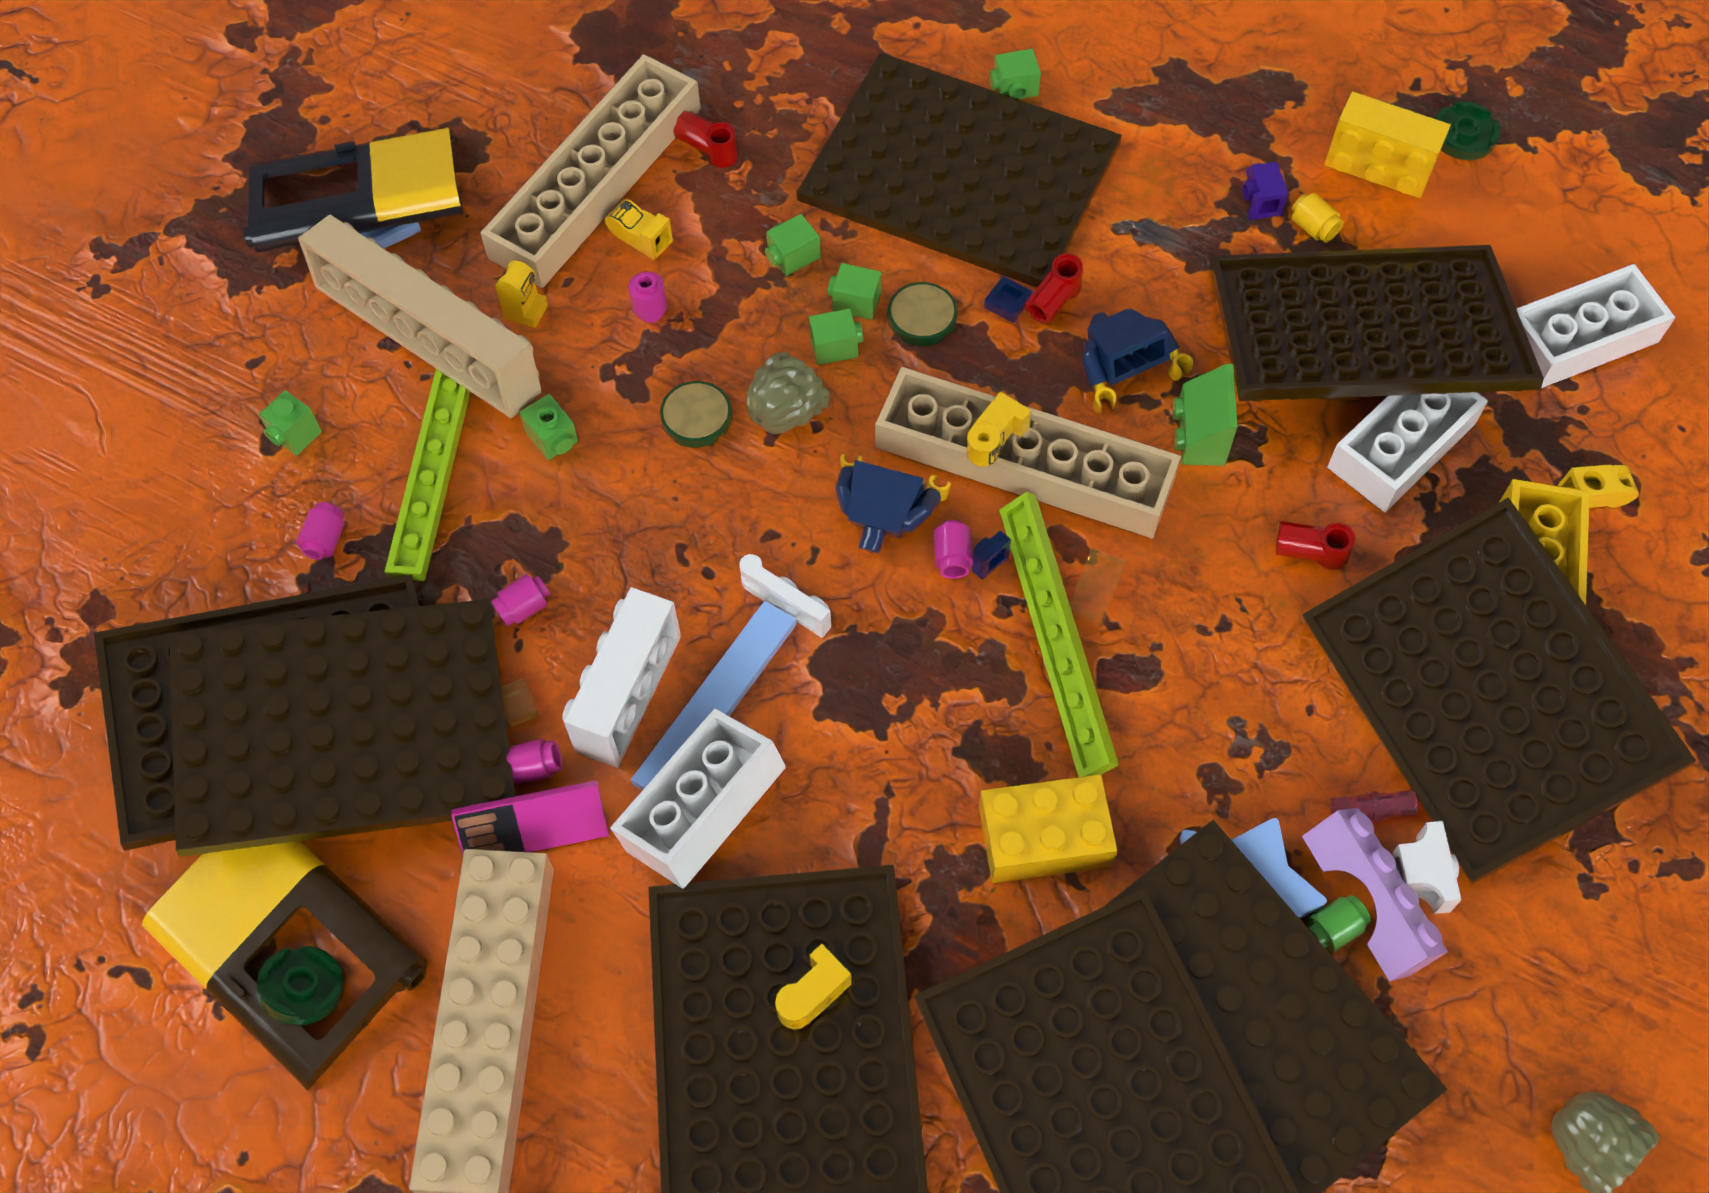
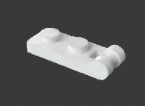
M754 554L745 555L740 560L741 581L747 591L795 617L799 624L821 638L825 636L831 628V612L823 600L813 595L811 597L799 591L790 579L784 576L779 578L762 567L761 559Z

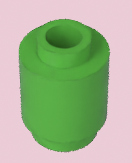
M1349 895L1346 898L1339 897L1307 918L1308 929L1329 953H1334L1364 933L1366 930L1365 926L1371 922L1368 910L1354 895Z

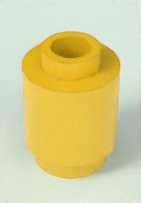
M1311 193L1308 196L1306 194L1302 195L1292 206V220L1315 240L1321 239L1324 243H1327L1343 227L1344 221L1339 218L1340 213L1316 193Z

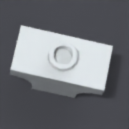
M1443 821L1426 822L1417 834L1416 842L1398 844L1392 856L1396 861V869L1405 884L1409 885L1419 898H1422L1431 906L1434 914L1450 913L1461 901L1456 879L1459 875L1458 861L1454 854H1450Z

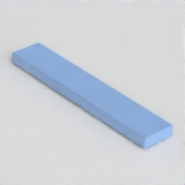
M767 601L762 603L632 777V785L643 791L714 708L727 716L731 715L797 625L795 617Z

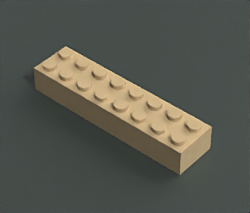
M643 54L480 232L488 259L506 269L507 264L512 260L527 264L536 274L535 285L543 288L674 140L673 128L677 123V118L683 111H692L696 114L701 109L698 82Z
M328 215L298 238L314 285L318 290L512 419L542 393L538 378L539 372L533 356L534 349L525 336L521 334L516 335L507 329L500 320L488 317L472 302H465L457 297L447 286H440L429 279L425 272L412 268L399 255L391 254L384 250L374 239L364 237L349 223H343L332 215Z
M900 368L875 424V448L1018 495L1029 492L1036 495L1037 501L1154 538L1176 477L1181 459L1180 455L1027 407L1031 410L1030 428L1022 437L1012 433L1000 447L999 457L996 462L986 467L977 466L969 461L967 457L968 432L995 399V396L911 369Z
M464 850L409 1190L412 1193H509L554 868L546 853Z

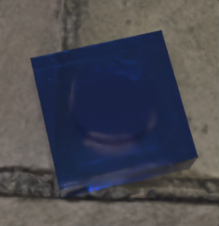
M1002 276L985 298L984 308L1014 323L1025 309V302L1033 294V291Z
M1000 530L992 538L985 537L976 545L973 550L972 571L980 579L986 578L1009 558L1011 539Z

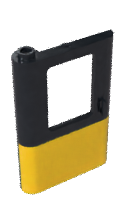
M450 128L357 145L355 141L336 144L335 149L250 164L248 226L243 227L248 247H254L256 252L259 253L300 245L298 238L328 215H332L343 223H349L358 233L464 214L455 175ZM352 162L357 163L359 188L354 192L264 208L265 181L268 178Z

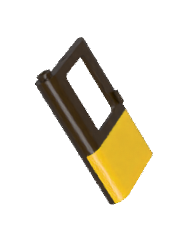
M300 841L202 854L155 903L142 921L144 929L307 1091L396 992H401L405 989L409 991L415 989L427 975L425 970L427 960ZM300 908H306L375 974L373 984L330 1032L320 1040L314 1038L302 1025H288L269 1016L261 1008L256 995L257 981L247 970L249 962Z

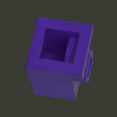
M1257 163L1251 165L1246 170L1247 180L1243 182L1242 186L1244 199L1250 201L1249 220L1282 215L1289 193L1278 163Z

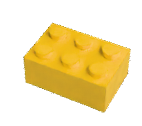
M1352 91L1339 118L1324 165L1404 194L1421 198L1451 124Z
M1101 775L981 790L979 813L992 883L1112 867L1117 854V847Z

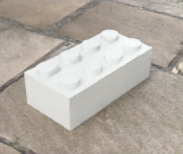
M1635 264L1516 309L1544 377L1541 388L1660 342L1675 319L1673 313Z
M1476 392L1416 394L1408 396L1389 395L1336 445L1327 468L1386 513L1476 424L1488 400Z
M633 587L630 588L625 599L621 598L617 602L613 613L614 622L609 632L604 631L600 636L596 648L598 654L593 664L587 665L584 668L580 678L581 688L576 698H571L567 702L562 717L575 753L616 768L619 767L681 638L674 602Z
M714 708L610 829L628 854L684 889L783 772L786 766L772 740Z

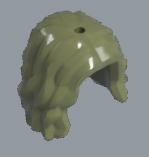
M787 352L776 353L770 356L764 365L756 370L746 395V408L749 417L756 425L761 426L770 434H782L793 429L795 426L806 425L814 415H819L824 408H828L830 392L823 387V382L820 377L816 376L814 369L807 367L804 361L797 360L794 356L790 357Z
M1583 1092L1570 1098L1552 1119L1553 1138L1565 1157L1566 1167L1579 1177L1581 1186L1590 1193H1613L1614 1188L1620 1187L1632 1175L1636 1167L1643 1161V1158L1649 1154L1650 1150L1660 1140V1134L1650 1122L1642 1117L1638 1110L1619 1103L1613 1097L1599 1092Z

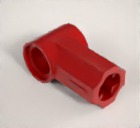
M685 110L677 118V123L673 128L674 136L706 153L711 164L719 168H726L737 161L736 134L730 124L725 122L712 123L692 111L687 112Z
M1062 254L1054 259L1052 270L1025 302V310L1029 312L1032 319L1041 324L1044 322L1050 323L1066 302L1079 294L1083 276V263L1081 259L1073 254Z
M1281 521L1275 555L1318 561L1326 569L1338 570L1348 563L1356 540L1355 533L1349 526L1343 523H1331L1326 527ZM1328 544L1339 545L1342 549L1332 548Z

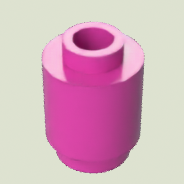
M642 272L635 275L630 280L628 287L633 312L644 322H656L662 318L667 309L663 280L653 272Z
M318 502L314 508L308 511L296 541L303 555L314 560H321L333 555L345 525L343 520L344 513L340 508L330 503Z
M958 520L945 521L934 530L935 565L940 570L941 576L951 579L961 578L969 574L970 567L973 564L971 529Z
M527 573L497 592L498 597L493 599L491 603L508 627L514 622L518 625L546 607L548 604L545 598L550 593L539 576L531 579Z
M543 738L509 747L510 752L507 754L506 759L512 766L515 786L553 777L554 772L562 770V756L555 740L546 741Z

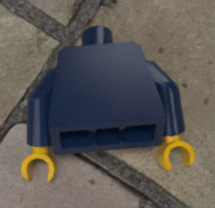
M1126 309L1112 316L1100 312L1092 318L1087 329L1088 340L1083 346L1082 363L1090 387H1095L1096 394L1093 408L1099 414L1102 411L1100 399H1107L1111 404L1112 410L1116 401L1115 392L1105 386L1106 382L1112 386L1170 359L1172 362L1168 368V374L1175 381L1180 380L1182 376L1180 367L1184 369L1187 375L1193 368L1192 357L1178 352L1177 349L1180 346L1164 321L1145 317L1133 309Z
M842 454L841 470L835 490L841 511L848 516V521L854 526L864 528L858 548L879 554L885 534L902 538L905 532L915 530L933 513L939 502L947 498L951 482L948 481L944 487H937L935 485L937 476L932 475L926 489L927 484L924 478L862 462L861 455L858 456V461L855 460V463H847V454Z

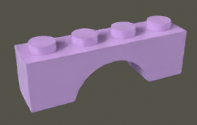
M1359 808L1338 810L1302 836L1323 872L1331 870L1348 872L1360 879L1370 891L1376 906L1377 921L1374 933L1367 945L1389 982L1413 975L1448 952L1442 943L1440 931L1425 916L1419 906L1417 894L1409 885L1405 884L1396 869L1394 857L1387 849L1382 847L1374 834V826L1371 820Z

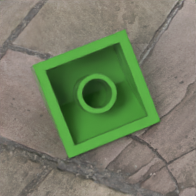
M1224 364L1183 383L1180 398H1174L1173 419L1179 420V428L1175 429L1174 448L1175 450H1181V465L1225 466L1238 427L1233 364Z

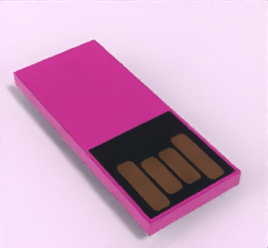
M597 780L451 810L462 856H464L465 849L532 852L609 836Z

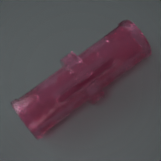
M1376 790L1367 791L1365 795L1333 797L1330 804L1331 815L1338 810L1359 808L1372 823H1379L1383 818L1416 816V810H1418L1417 797L1413 790L1393 793H1378Z

